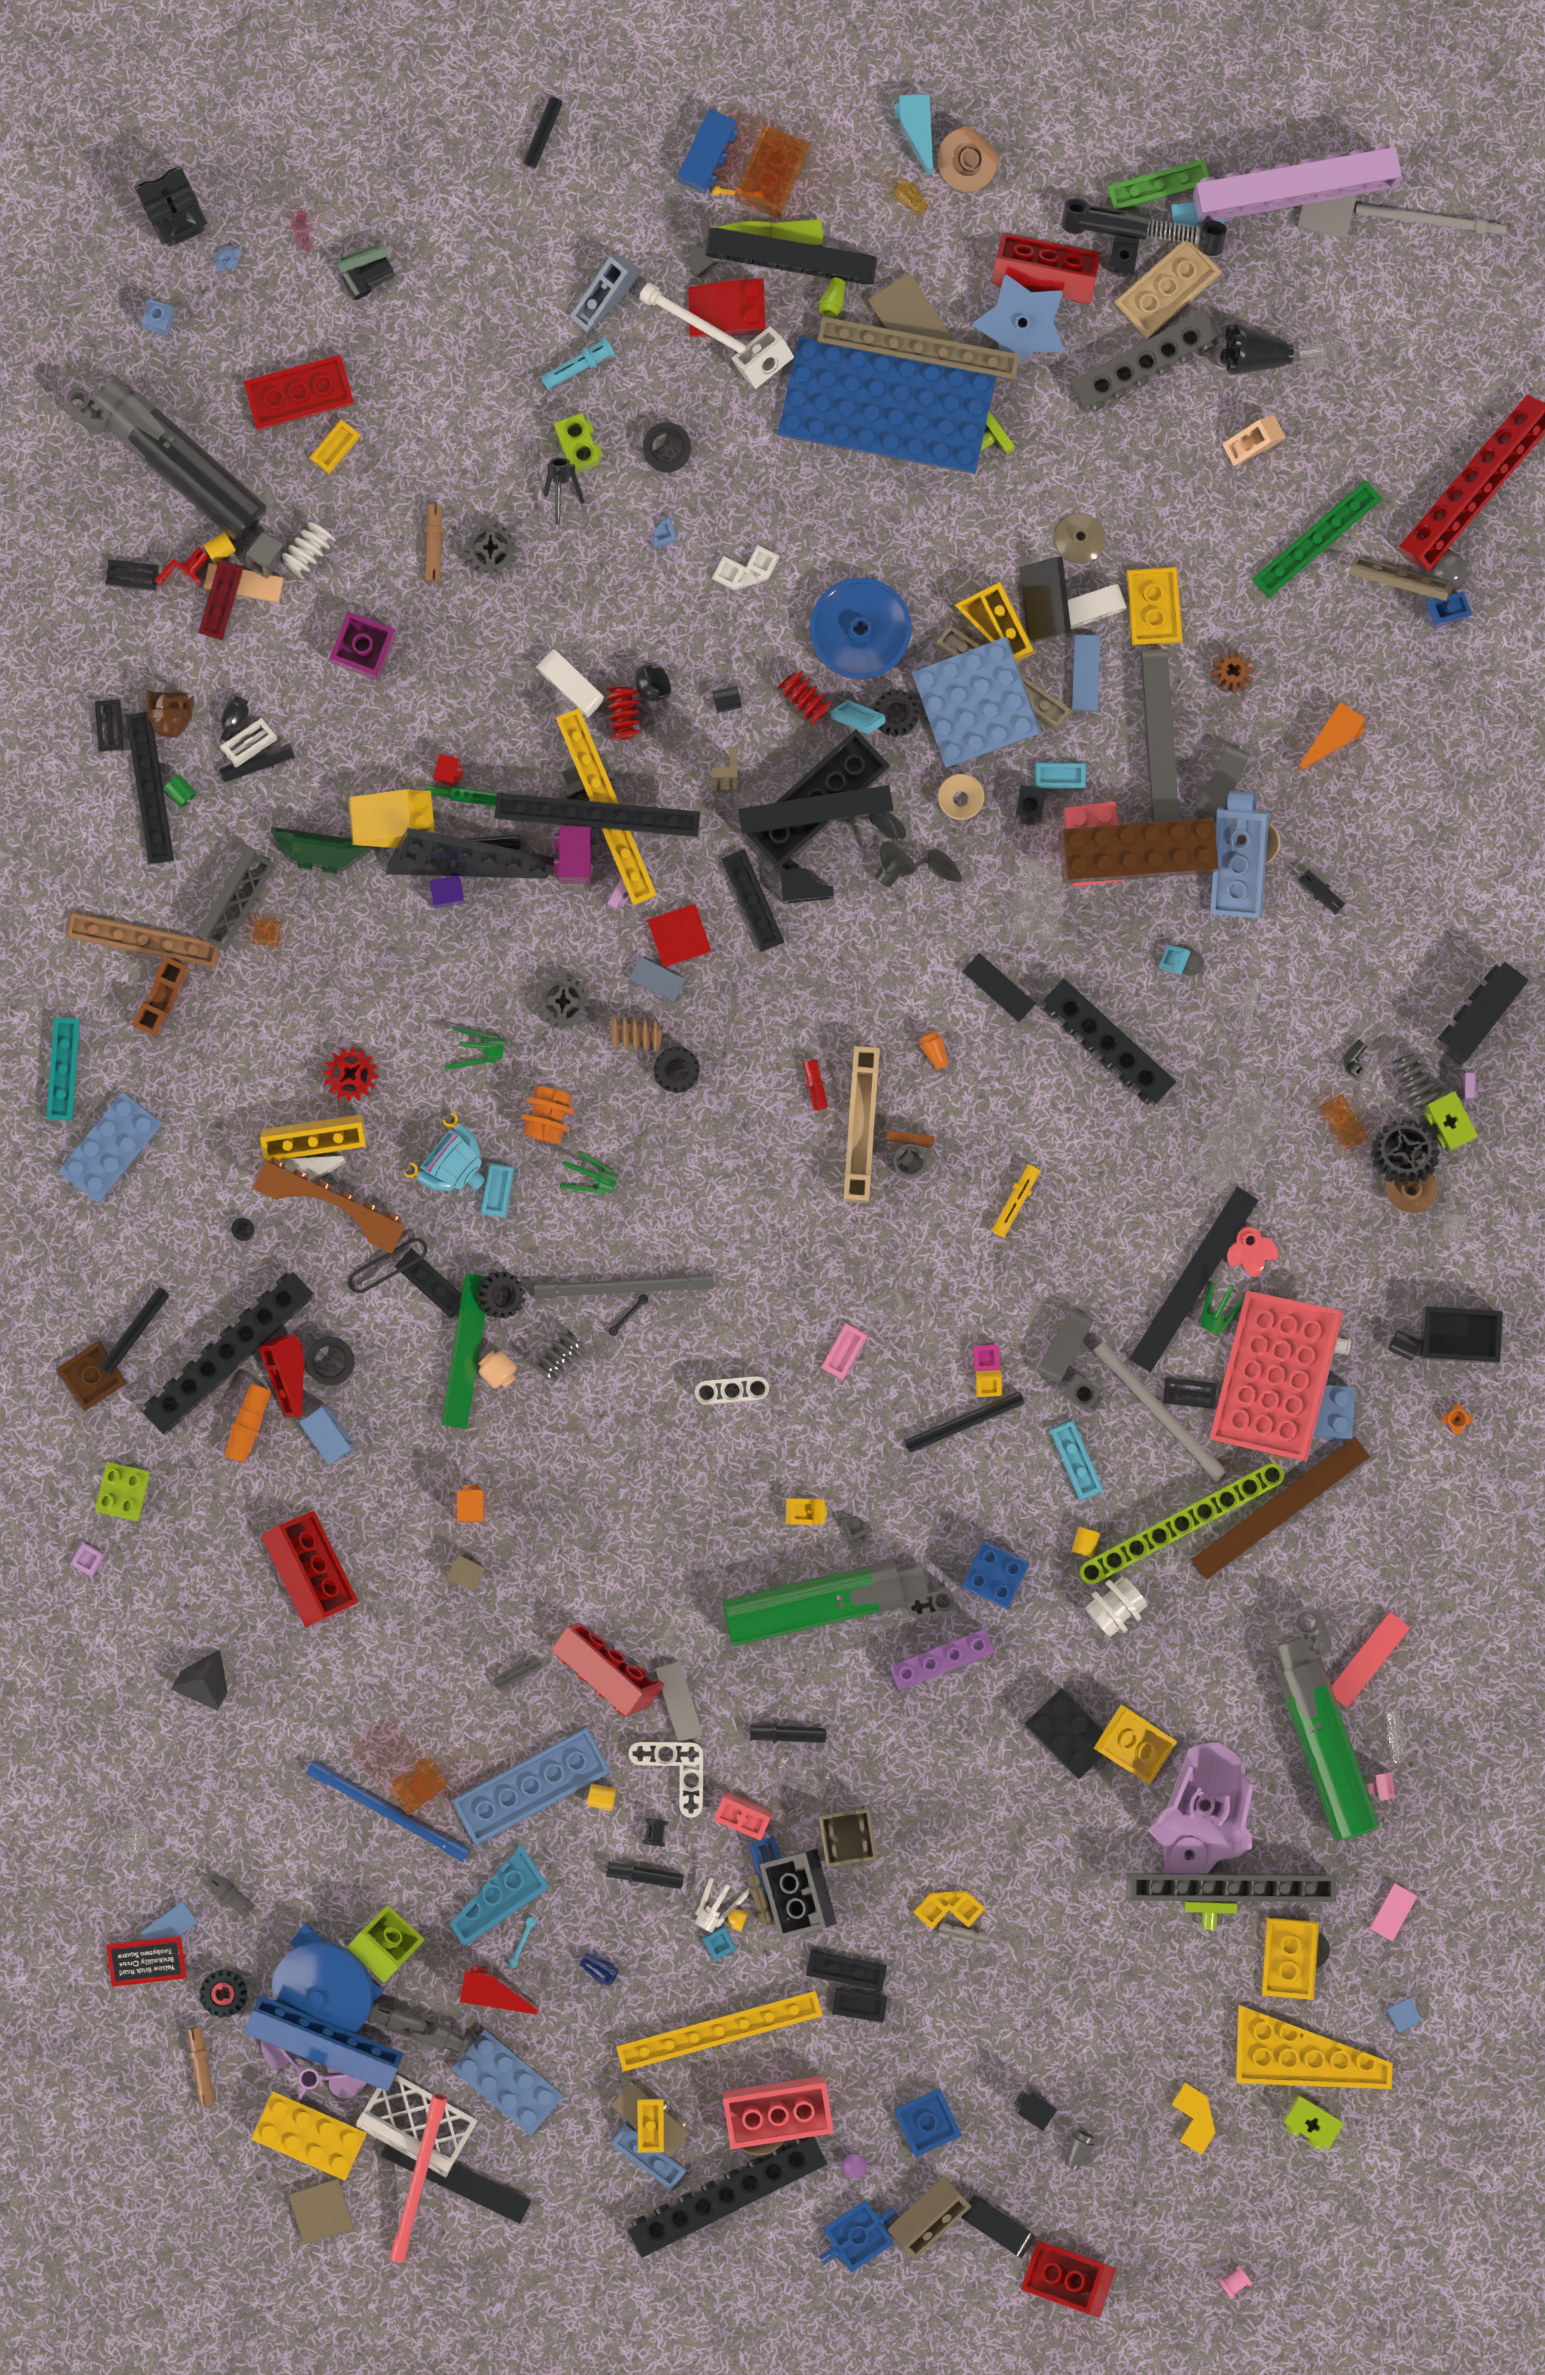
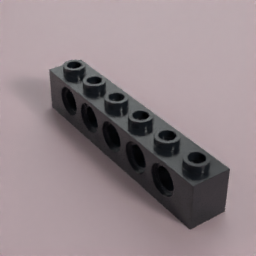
M1064 978L1042 1001V1004L1045 1006L1043 1008L1044 1012L1052 1019L1056 1017L1064 1023L1061 1027L1072 1037L1076 1034L1082 1040L1080 1043L1082 1047L1089 1053L1096 1052L1101 1057L1099 1062L1109 1071L1114 1069L1120 1074L1118 1079L1127 1088L1133 1086L1139 1092L1137 1097L1147 1106L1150 1103L1155 1106L1177 1082ZM1071 1003L1075 1005L1077 1013L1073 1016H1067L1063 1012V1006ZM1084 1021H1092L1095 1024L1096 1029L1093 1033H1086L1082 1030L1081 1025ZM1103 1038H1110L1114 1042V1048L1106 1051L1101 1047L1100 1041ZM1123 1055L1130 1056L1133 1060V1066L1130 1068L1122 1067L1119 1063V1058ZM1142 1072L1149 1073L1152 1077L1151 1084L1142 1085L1138 1080V1075Z

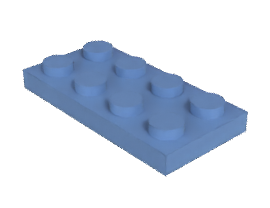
M122 1092L58 1172L99 1204L163 1124Z
M486 2029L469 2047L464 2058L461 2057L452 2068L457 2075L530 2136L564 2097L560 2091Z

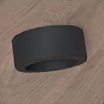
M672 422L659 423L651 427L645 435L643 441L644 457L648 464L657 471L664 473L675 472L681 469L689 459L691 453L690 438L687 432L678 424ZM662 433L674 434L682 443L681 454L671 462L659 460L652 451L654 439Z
M322 1337L316 1340L308 1348L305 1357L306 1369L310 1376L318 1383L327 1386L338 1385L346 1381L352 1374L355 1366L354 1354L350 1346L342 1339L336 1337ZM326 1346L339 1348L345 1356L344 1368L335 1376L322 1375L315 1366L317 1353Z

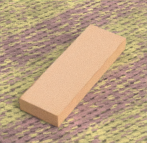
M209 563L204 589L211 590L217 564ZM244 570L237 596L279 604L284 578L270 575L266 579L256 572Z

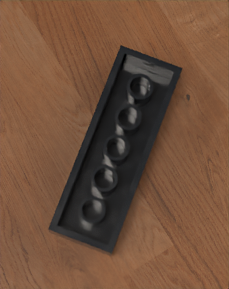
M855 729L775 803L871 788L890 771L891 766ZM834 821L743 836L778 873Z

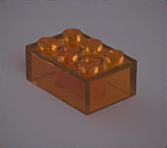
M763 125L735 191V201L781 220L810 153V143Z

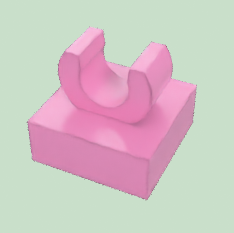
M1391 1772L1375 1775L1376 1782L1366 1784L1369 1794L1378 1793L1379 1801L1395 1798Z

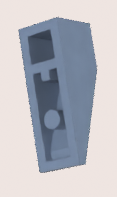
M610 256L569 317L586 332H590L629 291L641 270L624 256Z

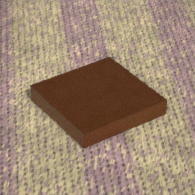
M97 1341L56 1369L84 1412L128 1384L117 1367L111 1375L106 1374L100 1369L101 1363L108 1355L100 1341Z

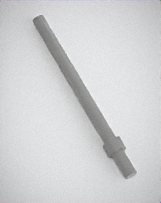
M1358 203L1356 206V214L1473 230L1476 234L1485 235L1487 232L1506 235L1507 225L1489 223L1486 219L1477 218V221Z

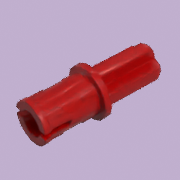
M818 1059L802 1062L807 1081L805 1087L809 1089L813 1110H824L828 1107L823 1087L825 1081H822Z

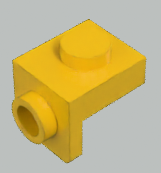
M786 1499L787 1525L825 1524L827 1516L825 1499Z

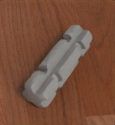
M941 1923L939 1926L938 1936L947 1939L951 1937L952 1940L971 1945L975 1943L976 1946L986 1947L988 1944L989 1935L986 1933H975L974 1930L958 1926L951 1927V1925Z

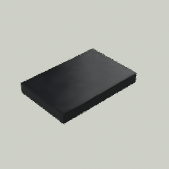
M1053 557L1019 567L1026 629L1030 641L1037 642L1070 633L1071 624L1063 557Z

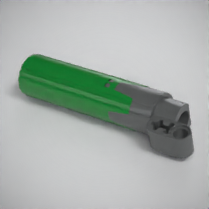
M890 1560L724 1599L722 1605L731 1643L733 1646H740L901 1607H906L909 1614L917 1619L951 1611L955 1605V1597L951 1589L946 1586L927 1587L921 1562L896 1567L895 1561ZM942 1593L948 1594L950 1597L949 1601L944 1605L936 1602L937 1596ZM929 1596H930L931 1602H932V1604H933V1606H934V1607H932V1608H930V1606H929V1604H928L929 1601H928L927 1597H929ZM915 1600H920L922 1603L920 1610H916L914 1607Z
M1307 1609L1300 1613L1296 1620L1301 1638L1275 1647L1283 1671L1276 1673L1333 1839L1339 1842L1377 1829L1380 1824L1321 1658L1328 1654L1332 1648L1330 1635L1322 1614L1316 1609ZM1309 1614L1315 1618L1314 1628H1309L1305 1625L1304 1618L1306 1615ZM1319 1630V1634L1309 1637L1310 1633ZM1322 1642L1324 1647L1320 1650L1314 1649L1313 1644Z

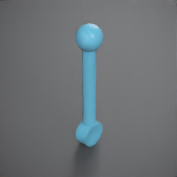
M532 1917L526 1920L527 1926L513 1958L508 1961V1965L511 1968L517 1967V1959L531 1927L536 1925V1920Z

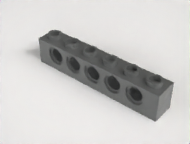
M1202 310L1071 381L1070 387L1084 412L1089 410L1096 412L1105 406V401L1111 398L1118 400L1128 393L1127 389L1133 386L1140 388L1150 381L1148 378L1155 374L1162 376L1172 370V365L1180 362L1182 365L1194 358L1193 354L1199 350H1202L1203 353L1209 351L1216 346L1215 342L1219 335L1205 310ZM1191 334L1196 338V343L1187 344L1184 342L1183 337ZM1165 346L1171 347L1174 350V355H1163L1161 348ZM1147 358L1152 362V366L1150 368H1143L1140 366L1139 360ZM1125 370L1130 374V378L1128 380H1120L1117 377V372ZM1098 382H1103L1108 386V390L1106 392H1098L1094 385Z

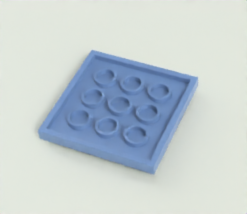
M1008 637L912 672L946 768L1041 733Z

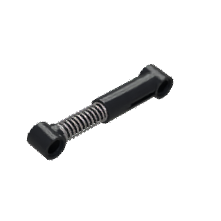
M1072 198L1065 202L1061 223L1062 228L1072 234H1079L1086 230L1146 240L1150 235L1151 239L1155 236V239L1160 237L1161 240L1163 237L1164 240L1168 238L1171 241L1173 239V242L1177 240L1178 243L1181 240L1182 244L1184 241H1186V244L1191 242V245H1197L1200 252L1208 256H1217L1223 252L1227 232L1226 226L1215 220L1206 221L1202 227L1195 226L1194 228L1193 225L1189 227V224L1185 227L1184 223L1180 226V223L1176 225L1175 222L1172 224L1171 221L1169 224H1167V221L1163 223L1162 220L1158 222V219L1154 221L1153 218H1149L1150 215L1090 206L1086 201L1079 198Z

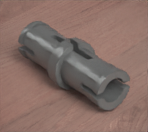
M215 1873L211 1878L219 1886H216L211 1880L205 1886L220 1896L225 1905L228 1903L245 1919L249 1913L241 1906L244 1905L249 1911H252L255 1905L237 1892L238 1888L235 1886L232 1888Z

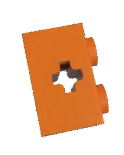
M463 1485V1490H457V1521L459 1523L485 1522V1491L479 1490L478 1485Z

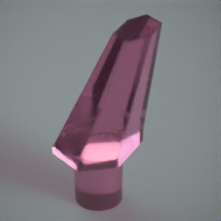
M298 211L296 221L291 222V227L300 249L310 252L309 225L305 224L307 212Z

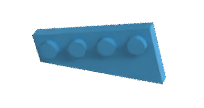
M522 1845L518 1847L512 1857L501 1866L495 1876L484 1885L478 1895L450 1923V1926L464 1947L550 1889V1886Z

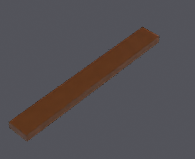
M1354 1436L1191 1559L1204 1578L1208 1580L1370 1458V1455Z

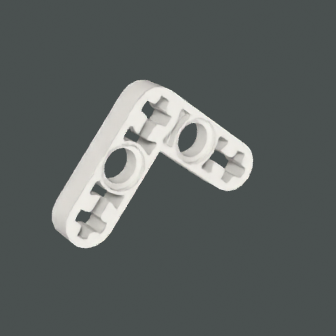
M637 1742L633 1744L628 1754L631 1762L636 1765L680 1766V1811L689 1818L698 1816L703 1807L702 1748L692 1742ZM638 1746H643V1751H651L650 1746H656L654 1753L656 1762H650L651 1756H644L643 1761H638V1758L633 1756V1751H637ZM664 1746L670 1747L673 1750V1758L667 1762L662 1761L658 1755L660 1748ZM676 1746H682L681 1752H687L689 1747H694V1750L699 1752V1757H695L694 1762H690L689 1757H681L682 1762H676ZM691 1772L699 1777L698 1785L693 1788L687 1787L684 1783L685 1775ZM683 1790L690 1792L699 1790V1796L694 1795V1803L698 1804L699 1807L694 1809L692 1814L688 1813V1809L683 1806L684 1803L689 1801V1795L683 1796Z

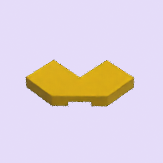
M967 1891L929 1893L913 1913L933 1929L948 1911H951L969 1928L986 1908Z
M1185 2082L1171 2105L1193 2118L1181 2136L1180 2141L1202 2155L1216 2133L1209 2101L1206 2095Z

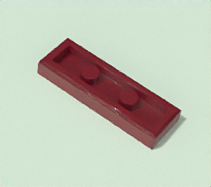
M219 560L199 627V634L219 640L224 639L245 567Z

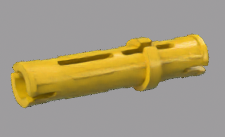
M1030 1164L1026 1165L1018 1183H1014L1012 1186L1014 1190L991 1232L1002 1238L1006 1237L1027 1196H1031L1032 1192L1030 1190L1042 1171Z

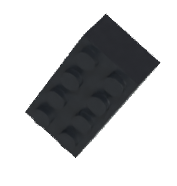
M1505 961L1500 966L1495 964L1483 978L1487 983L1484 986L1480 984L1468 998L1471 1001L1470 1005L1464 1004L1452 1018L1456 1023L1453 1026L1449 1024L1437 1038L1441 1041L1437 1048L1460 1066L1468 1060L1529 981V979Z

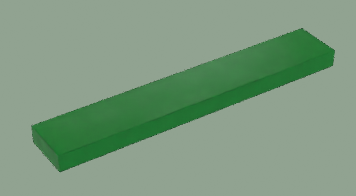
M1365 480L1258 573L1252 581L1269 599L1377 505L1382 498Z
M465 1273L441 1425L467 1429L486 1314V1312L481 1311L480 1308L482 1306L477 1305L476 1300H479V1296H475L476 1291L479 1292L480 1289L477 1287L478 1283L483 1282L481 1279L484 1276Z

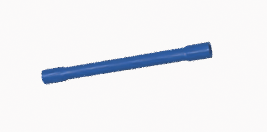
M314 1760L306 1774L323 1784L330 1785L439 1847L443 1852L462 1863L471 1850L338 1776L332 1770Z

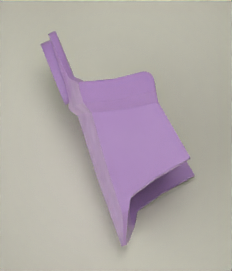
M1219 1742L1204 1743L1187 1750L1167 1808L1154 1819L1148 1829L1163 1847L1164 1873H1209L1218 1861L1240 1857L1245 1851L1252 1848V1835L1245 1826L1254 1785L1247 1779L1245 1765L1240 1758ZM1186 1850H1191L1193 1853L1192 1858L1186 1860L1184 1857Z

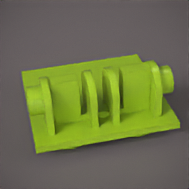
M106 1462L95 1512L138 1522L139 1517H142L143 1502H146L144 1496L148 1493L146 1489L148 1481L151 1480V1477H149L150 1471Z

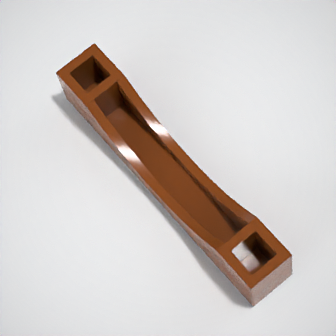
M272 1157L271 1161L264 1158L252 1183L253 1190L275 1200L286 1197L305 1196L330 1202L344 1210L356 1221L370 1244L391 1254L393 1253L405 1228V1224L401 1222V1216L388 1211L387 1215L377 1211L379 1206L366 1200L362 1204L354 1200L356 1196L348 1191L341 1190V1193L332 1190V1184L322 1179H318L315 1182L308 1178V1173L298 1168H295L294 1171L285 1168L286 1163Z

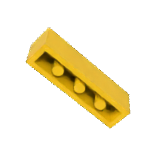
M363 1114L262 1129L260 1140L263 1157L271 1161L272 1157L281 1160L366 1147L367 1136Z

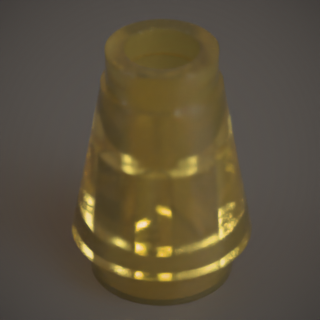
M907 178L892 192L896 196L895 200L918 216L929 206L914 182H910Z

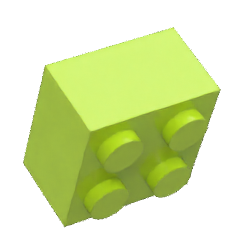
M387 1904L347 1946V1949L355 1954L366 1967L385 1983L425 1939Z

